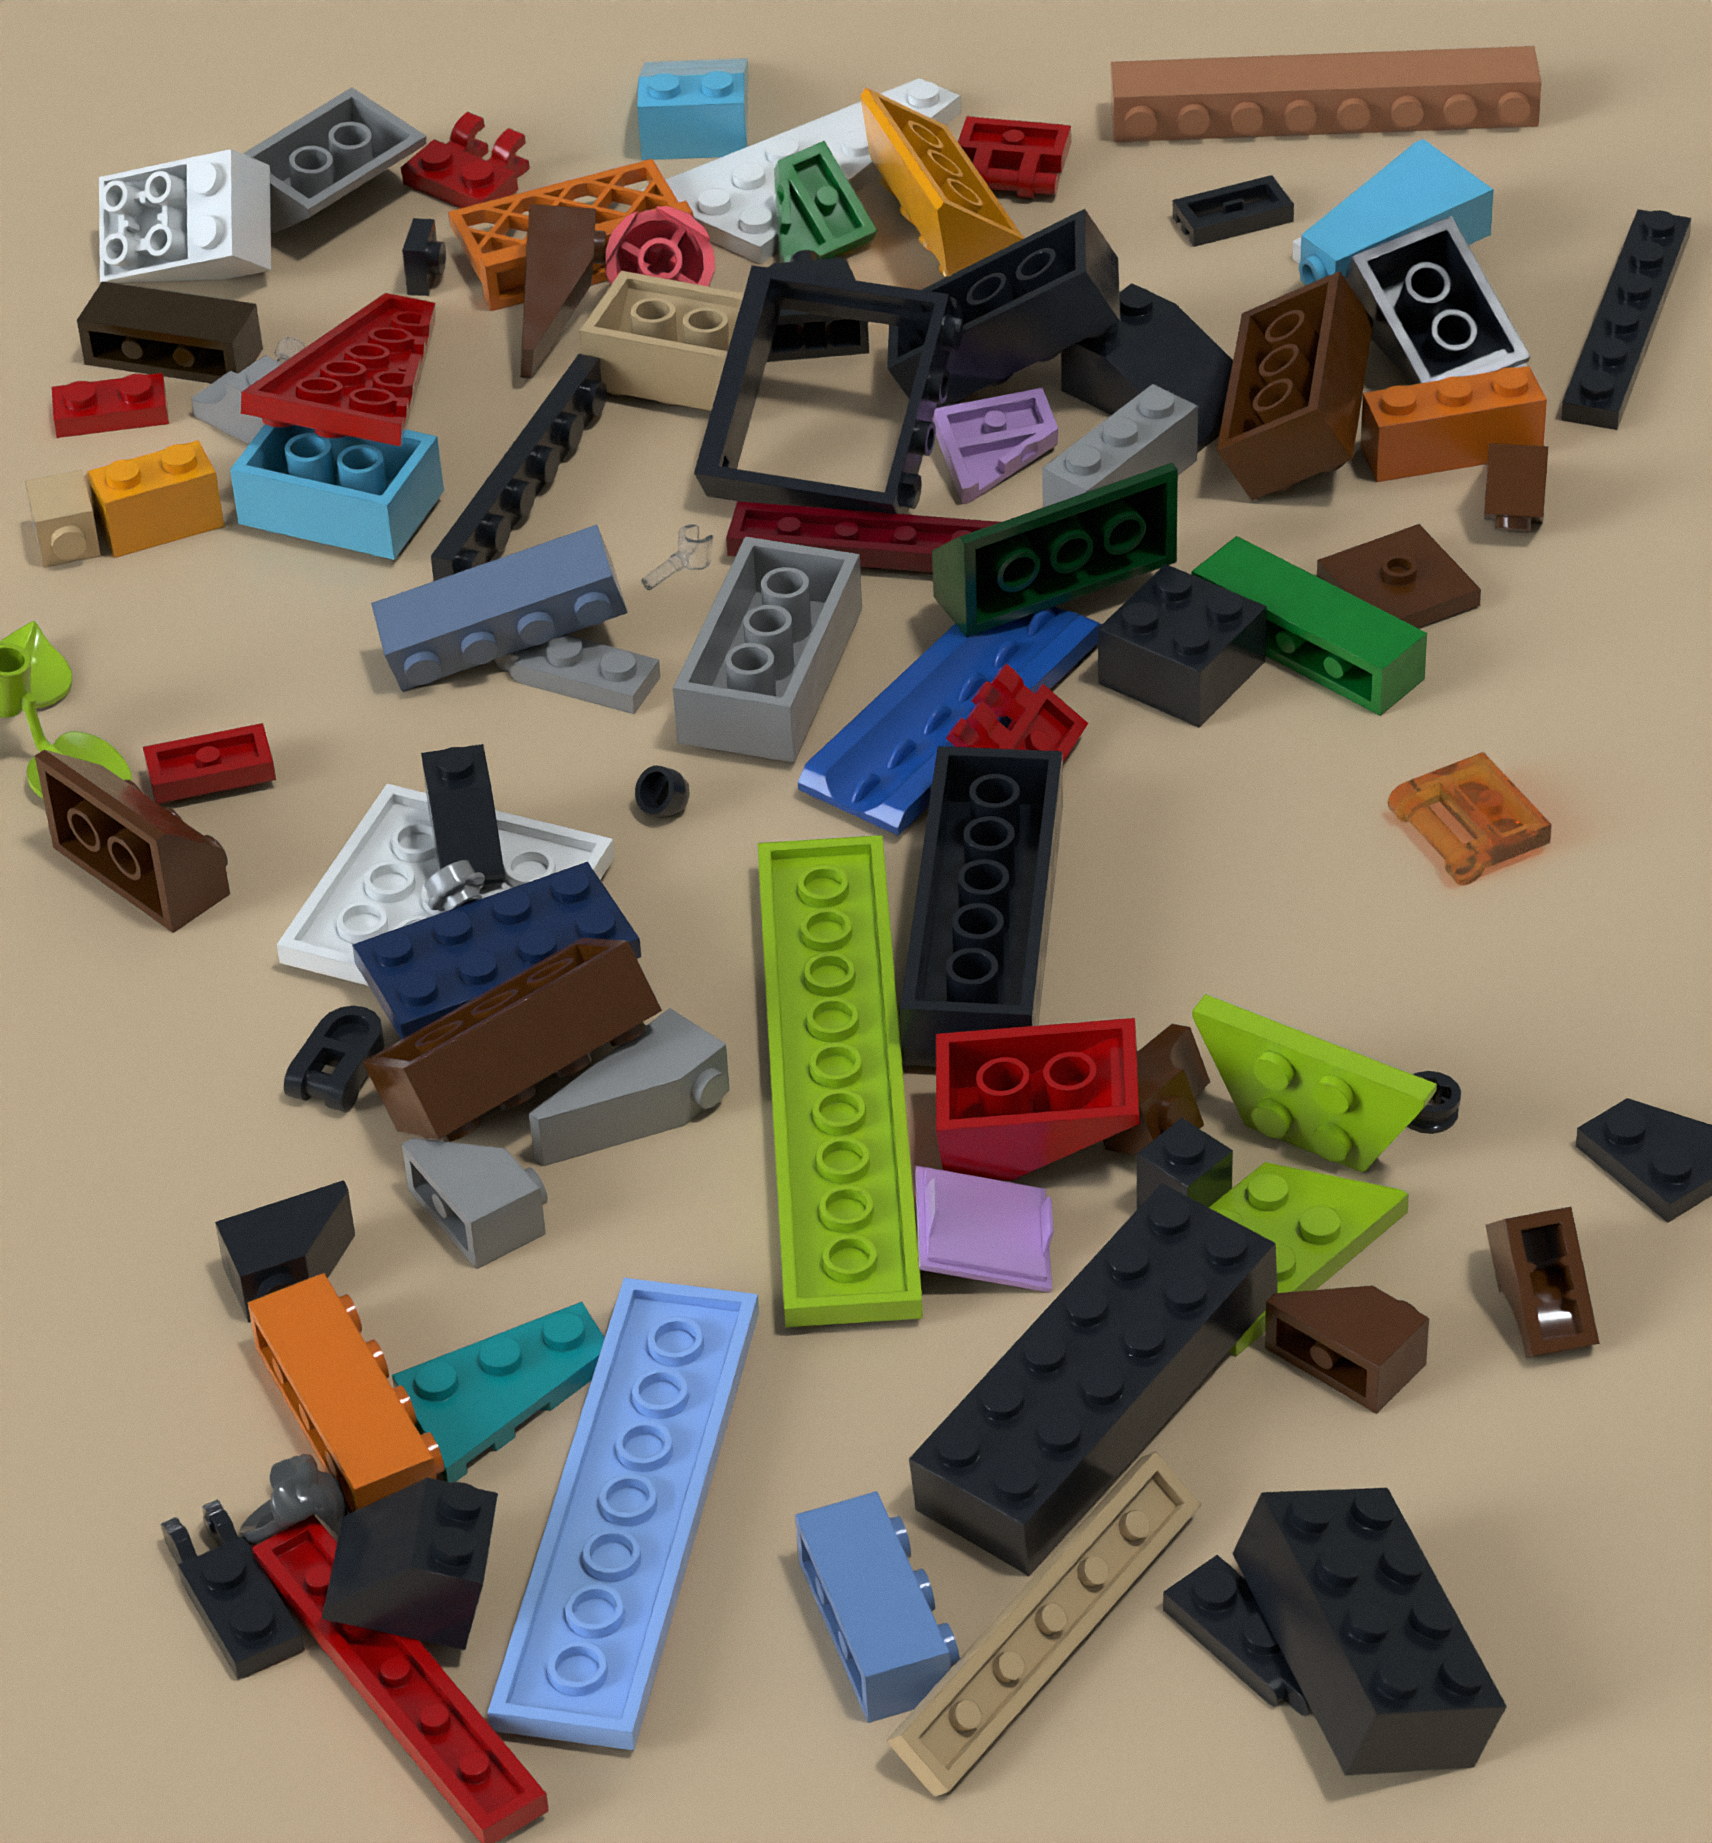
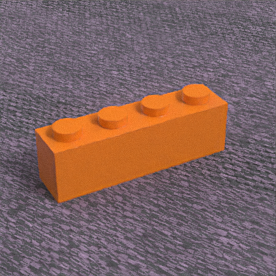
M325 1273L248 1302L256 1350L325 1471L334 1476L341 1484L349 1513L427 1477L437 1479L436 1474L444 1472V1461L434 1437L430 1432L420 1435L415 1427L417 1423L416 1414L405 1388L402 1385L392 1388L387 1380L389 1378V1370L380 1346L375 1339L365 1342L361 1336L362 1325L352 1299L348 1294L338 1297Z

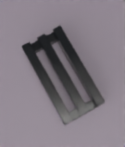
M1273 175L1174 199L1172 218L1176 223H1181L1182 232L1185 235L1189 234L1190 243L1193 247L1294 222V203Z

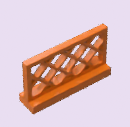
M653 159L448 212L450 226L482 283L484 300L490 311L524 303L527 235L521 240L505 236L510 228L527 232L528 215H523V212L529 211V204L596 209L595 223L598 224H595V230L606 231L605 250L612 231L627 215L636 211L639 214L647 209L656 210V207L669 206L686 212L694 218L693 211L687 201L678 202ZM646 180L649 183L643 192L625 188L626 185ZM584 196L597 198L592 205L573 201ZM612 202L631 206L626 213L607 209ZM481 223L494 224L489 232L469 228ZM605 257L604 264H593L591 285L607 281Z

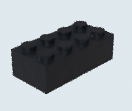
M1085 208L922 289L924 291L949 294L958 318L963 319V336L958 351L950 352L946 367L950 375L948 394L943 404L937 403L936 408L959 404L966 396L989 385H1000L1011 378L1015 372L1038 361H1049L1058 356L1063 349L1087 337L1095 338L1101 336L1114 324L1120 322L1119 260ZM889 325L887 369L910 399L928 331Z
M1388 1487L1261 1492L1232 1554L1344 1775L1475 1767L1507 1706Z

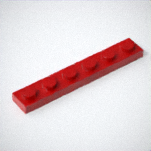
M314 1514L252 1547L253 1557L263 1568L281 1599L480 1843H496L549 1812L547 1793L419 1640L321 1619L337 1542Z

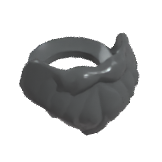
M301 1454L300 1456L284 1459L273 1464L271 1468L270 1483L273 1489L271 1499L254 1511L241 1525L239 1530L247 1542L256 1543L274 1536L315 1513L339 1535L342 1518L347 1515L342 1486L331 1474L319 1471L316 1461L310 1454Z

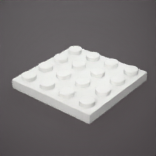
M386 784L277 943L279 963L369 986L355 964L352 944L445 912L434 911L429 908L428 903L431 897L424 887L426 881L439 871L426 793ZM495 810L506 882L485 885L479 892L482 898L587 861L601 880L615 857L613 839Z

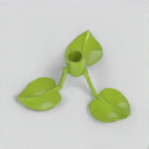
M31 621L0 641V717L10 718L25 711L35 746L40 752L48 750L104 766L122 780L132 781L131 770L121 754L108 742L95 735L71 731L58 737L53 745L45 738L36 708L48 707L63 699L71 689L72 672L65 658L50 644L39 625L35 621ZM34 757L27 765V780L30 788L43 798Z

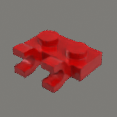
M467 111L455 123L450 141L447 144L433 139L400 167L403 184L459 208L513 195L518 190L517 177H520L530 169L529 160L516 155L517 151L526 144L525 135L510 128L506 129L497 138L492 148L491 158L484 160L482 158L489 152L488 143L475 138L476 134L485 127L484 118Z
M1005 664L991 683L987 681L980 687L971 700L976 706L966 720L961 718L955 723L946 739L955 747L1062 751L1064 762L1089 723L1044 684L1032 692L1024 685L1019 674L1008 664ZM1008 716L1013 721L1006 728L999 722L998 717Z

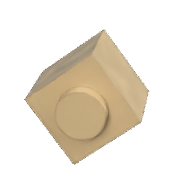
M82 470L26 480L25 485L43 567L101 556L93 510Z

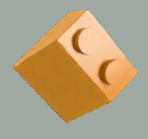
M199 440L186 444L171 445L164 450L132 459L117 460L107 466L89 470L84 476L94 518L114 558L225 527L216 471Z

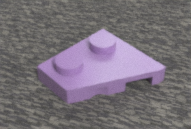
M1043 388L936 408L932 420L935 423L936 436L962 504L972 502L1058 444V426Z

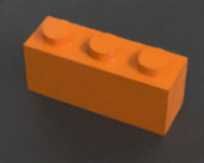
M1530 366L1507 367L1493 372L1463 377L1452 376L1438 381L1408 386H1392L1383 390L1365 392L1362 399L1361 450L1376 482L1488 464L1489 443L1544 446L1547 399Z

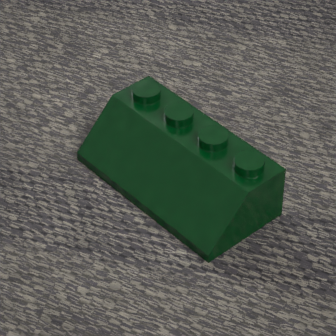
M1173 463L1154 468L960 536L932 550L933 597L964 635L969 637L1160 569L1165 564L1171 565L1176 563L1177 467Z

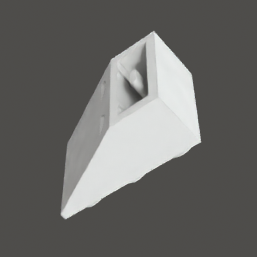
M229 149L99 177L100 282L138 283L220 280L271 271L270 165Z

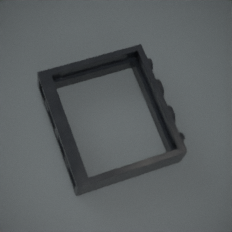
M752 265L694 471L706 496L741 502L908 514L909 508L915 509L919 503L922 489V479L918 474L923 456H930L935 443L936 426L932 420L937 403L943 404L948 394L950 381L949 371L946 369L951 351H958L963 336V319L958 318L950 295ZM781 309L928 331L885 492L737 469Z

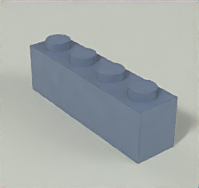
M597 524L371 603L385 658L402 692L628 613L613 561Z

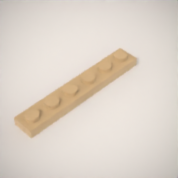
M1157 1451L1141 1457L886 1740L934 1797L947 1793L954 1787L1200 1508L1201 1503Z

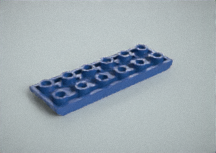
M1055 606L966 637L959 627L954 624L805 764L798 780V790L899 836L929 807L937 746L955 747L946 737L955 723L961 718L966 720L976 706L971 700L980 687L987 681L991 683L999 670L1005 664H1008L1019 674L1024 685L1032 692L1042 684L1051 689L1098 643V628L1102 624L1073 611L1062 610ZM1008 716L998 717L999 722L1006 728L1013 721Z

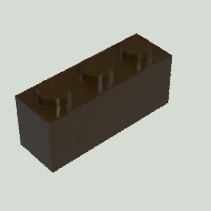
M102 281L77 319L84 364L143 374L163 373L164 377L212 384L230 371L238 374L256 361L263 349L257 304Z

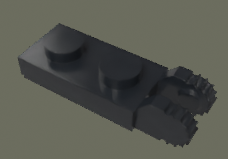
M218 1499L202 1506L204 1525L218 1546L213 1550L197 1556L186 1527L179 1521V1518L174 1517L161 1524L165 1542L178 1566L181 1583L237 1679L305 1650L301 1631L265 1571L253 1557V1552L244 1536L238 1538L231 1518Z

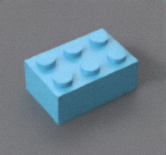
M264 424L230 469L238 524L393 560L396 559L444 492L438 436L407 429L405 430L401 447L351 436L325 438L317 435L315 429L298 425L272 427Z

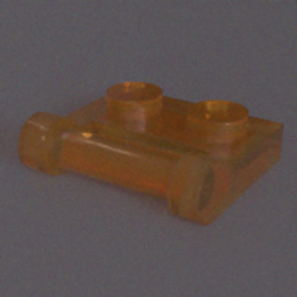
M1484 752L1398 785L1388 798V808L1401 822H1410L1445 860V871L1459 885L1470 884L1476 881L1486 868L1549 844L1551 841L1552 824ZM1440 802L1474 840L1463 844L1429 805Z

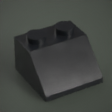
M427 1477L343 1516L321 1619L465 1650L484 1583L498 1493L478 1489L463 1482L451 1483Z

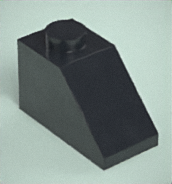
M484 745L451 747L445 750L421 753L428 810L439 870L457 861L468 860L475 873L481 872L484 874L483 886L505 883L504 865Z
M344 1180L215 1222L223 1268L248 1323L251 1322L248 1302L325 1273L328 1278L355 1237L349 1191Z

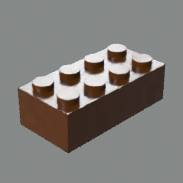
M1340 271L1243 312L1241 315L1216 451L1252 501L1272 492H1284L1301 480L1321 472H1333L1341 468L1346 462L1353 460L1374 320Z
M580 938L363 1061V1064L397 1131L420 1135L424 1138H443L445 1142H452L476 1130L481 1125L477 1117L499 1105L501 1110H507L533 1097L536 1094L533 1085L553 1073L556 1078H562L581 1070L592 1061L589 1053L605 1043L610 1042L611 1046H618L638 1037L647 1029L644 1021L658 1014L662 1009L628 941Z

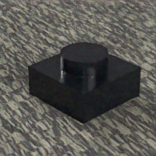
M413 218L402 249L408 295L429 296L436 274L442 275L444 273L446 247L444 242L437 241L435 219Z

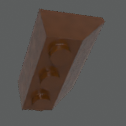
M43 750L35 755L53 848L172 933L230 895L226 872L228 858L223 847L214 837L202 835L183 822L173 809L169 807L163 808L144 795L134 782L122 780L102 765L48 750Z

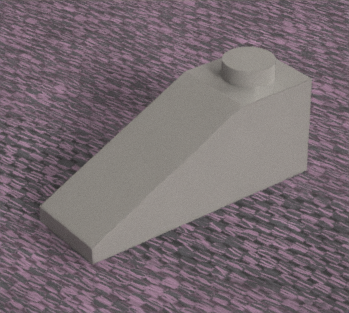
M669 1008L646 1025L647 1029L644 1033L618 1046L529 1113L534 1160L542 1166H546L686 1125L705 1109L714 1107L730 1091L726 1044Z

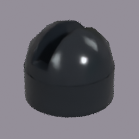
M659 765L651 766L643 771L635 787V799L639 808L645 813L659 817L679 814L687 806L690 797L689 784L682 774L674 769Z

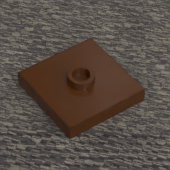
M1420 524L1317 560L1318 578L1416 628L1480 606L1481 589Z

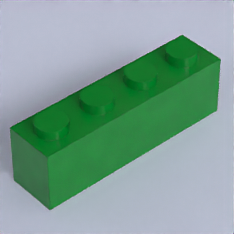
M1238 536L1230 540L1191 572L1193 576L1267 606V657L1379 716L1384 714L1425 680L1426 632Z

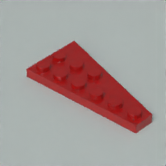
M384 293L241 392V414L262 418L264 424L272 427L298 425L315 429L317 435L325 438L351 436L401 447L435 325L436 303Z

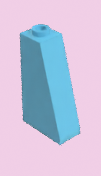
M1421 139L1412 144L1301 235L1300 281L1306 286L1338 271L1345 278L1353 255L1450 216L1453 217L1468 245L1491 235L1494 189L1429 142Z

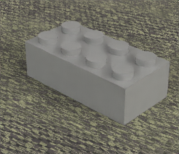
M751 537L744 538L673 687L677 744L795 762L862 611L860 554Z

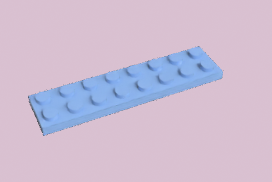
M631 1278L623 1279L487 1712L489 1725L494 1731L635 1750L758 1319V1294Z

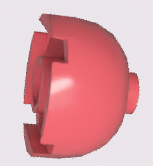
M669 206L656 207V210H646L639 214L636 211L627 215L612 231L605 250L606 279L609 286H611L619 273L626 271L710 287L715 272V256L708 233L690 214Z

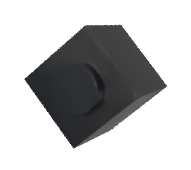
M1179 1119L1137 1153V1209L1161 1183L1210 1207L1232 1189L1233 1150L1187 1120Z

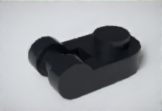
M361 1006L340 1007L329 1012L321 1019L290 1063L284 1078L285 1094L304 1101L314 1096L324 1099L325 1105L328 1108L349 1112L357 1101L360 1085L368 1075L363 1061L383 1051L385 1047L379 1016L374 1011ZM326 1065L336 1068L332 1074L321 1071Z

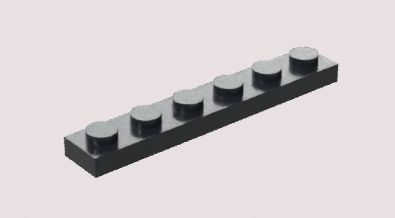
M1637 209L1562 403V421L1618 430L1690 237L1691 218L1673 215L1662 210L1646 211Z
M578 354L432 553L431 564L434 581L488 563L497 551H502L505 548L513 528L522 516H527L530 513L536 496L546 482H551L555 478L559 464L569 450L575 449L578 446L583 431L592 418L600 415L604 409L607 399V387L601 381L599 358Z

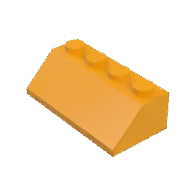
M867 87L864 89L860 99L871 160L883 176L880 182L887 191L897 197L902 205L899 209L900 213L916 226L921 234L918 238L920 243L936 256L940 262L938 270L945 278L1024 239L946 125Z

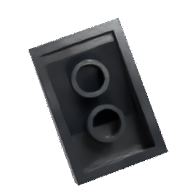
M1452 216L1351 257L1345 280L1374 320L1371 339L1412 385L1438 381L1452 376L1463 377L1498 371L1507 367L1514 368L1529 362L1530 354Z
M1131 283L1119 292L1120 322L1114 324L1101 336L1095 338L1087 337L1062 350L1061 391L1113 415L1154 384L1198 406V453L1219 437L1233 359L1176 303Z

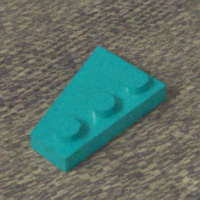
M581 1301L392 1375L393 1386L402 1385L405 1388L416 1414L417 1423L415 1427L420 1435L430 1432L434 1437L444 1461L445 1470L441 1472V1475L445 1481L452 1483L466 1475V1464L488 1447L498 1451L516 1437L515 1427L538 1410H553L592 1381L605 1337Z

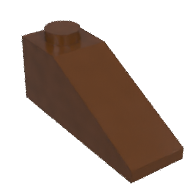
M529 204L521 378H532L590 288L593 264H604L606 231L595 230L596 209Z

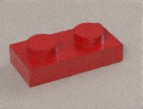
M163 373L149 375L131 374L124 378L93 382L75 381L68 385L51 387L53 420L57 438L169 424L167 394Z
M263 723L143 747L153 797L157 804L173 800H184L193 796L233 788H244L253 784L276 780L274 762Z

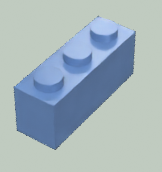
M878 1491L795 1514L798 1561L867 1722H874L914 1710L960 1657L951 1627L947 1622L937 1625L932 1611L935 1610V1600L926 1572L922 1568L913 1571L908 1558L911 1557V1547L901 1517L889 1518Z

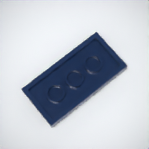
M588 861L352 944L356 966L401 1040L580 938L628 941L636 958L641 957L640 938Z

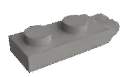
M563 635L543 644L494 659L497 666L510 672L512 678L518 683L631 714L636 713L661 678L659 659L569 635Z

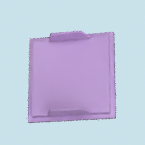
M916 1166L915 1184L919 1270L1051 1292L1052 1278L1049 1246L1054 1230L1051 1197L1046 1198V1189Z

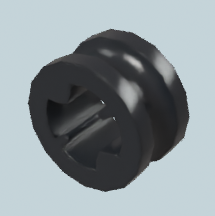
M1423 1071L1413 1074L1436 1083L1437 1088L1431 1098L1435 1105L1427 1103L1424 1109L1407 1127L1427 1134L1444 1132L1451 1128L1458 1119V1107L1461 1101V1089L1458 1083L1450 1076L1440 1072Z

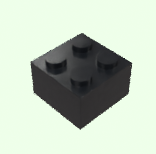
M1165 564L1098 628V684L1200 728L1265 663L1267 606Z

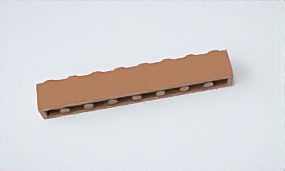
M1535 46L1111 62L1114 142L1535 127L1539 126L1542 81Z

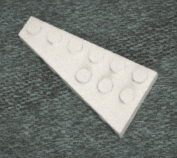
M920 78L881 93V95L944 125L961 113V95ZM858 102L668 178L666 182L678 202L687 201L693 211L694 219L706 229L710 242L762 265L779 252L774 169L778 160L825 141L855 193L881 173L870 158L861 102Z

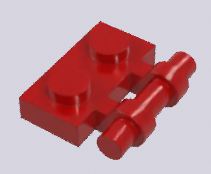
M966 116L958 143L990 189L1017 191V196L1023 198H1035L1037 193L1057 195L1059 175L1056 173H1062L1071 146V125Z

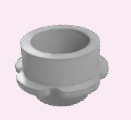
M468 860L457 861L442 868L432 875L424 885L431 897L428 903L429 908L434 911H448L482 899L479 890L483 887L484 874L481 872L475 873Z

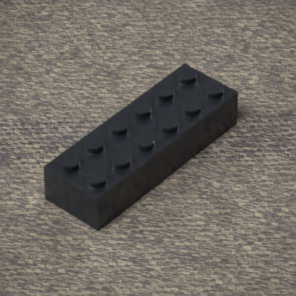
M937 746L900 1006L903 1065L936 1066V1034L1038 1026L1063 813L1062 751Z
M1161 1183L909 1458L915 1510L1030 1576L1265 1311L1266 1301L1274 1293H1278L1276 1243Z

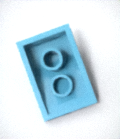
M748 58L644 62L638 77L637 102L642 160L723 157L746 148L748 142Z

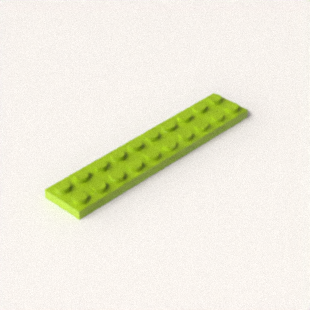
M883 835L757 843L785 1327L923 1319Z

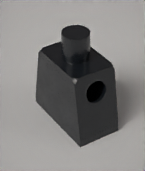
M802 250L795 253L789 262L773 263L768 266V268L856 280L847 260L842 258L821 259L816 252L811 250ZM781 309L767 362L869 354L868 322Z

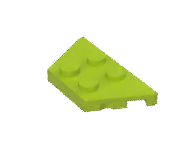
M1205 994L1192 1010V1018L1245 1126L1257 1130L1268 1137L1277 1138L1317 1154L1328 1161L1337 1162L1364 1173L1424 1109L1436 1092V1083Z
M1264 1162L1209 1208L1276 1243L1278 1293L1318 1289L1408 1213L1409 1194L1397 1188ZM1266 1309L1228 1351L1229 1353L1237 1357L1265 1333Z

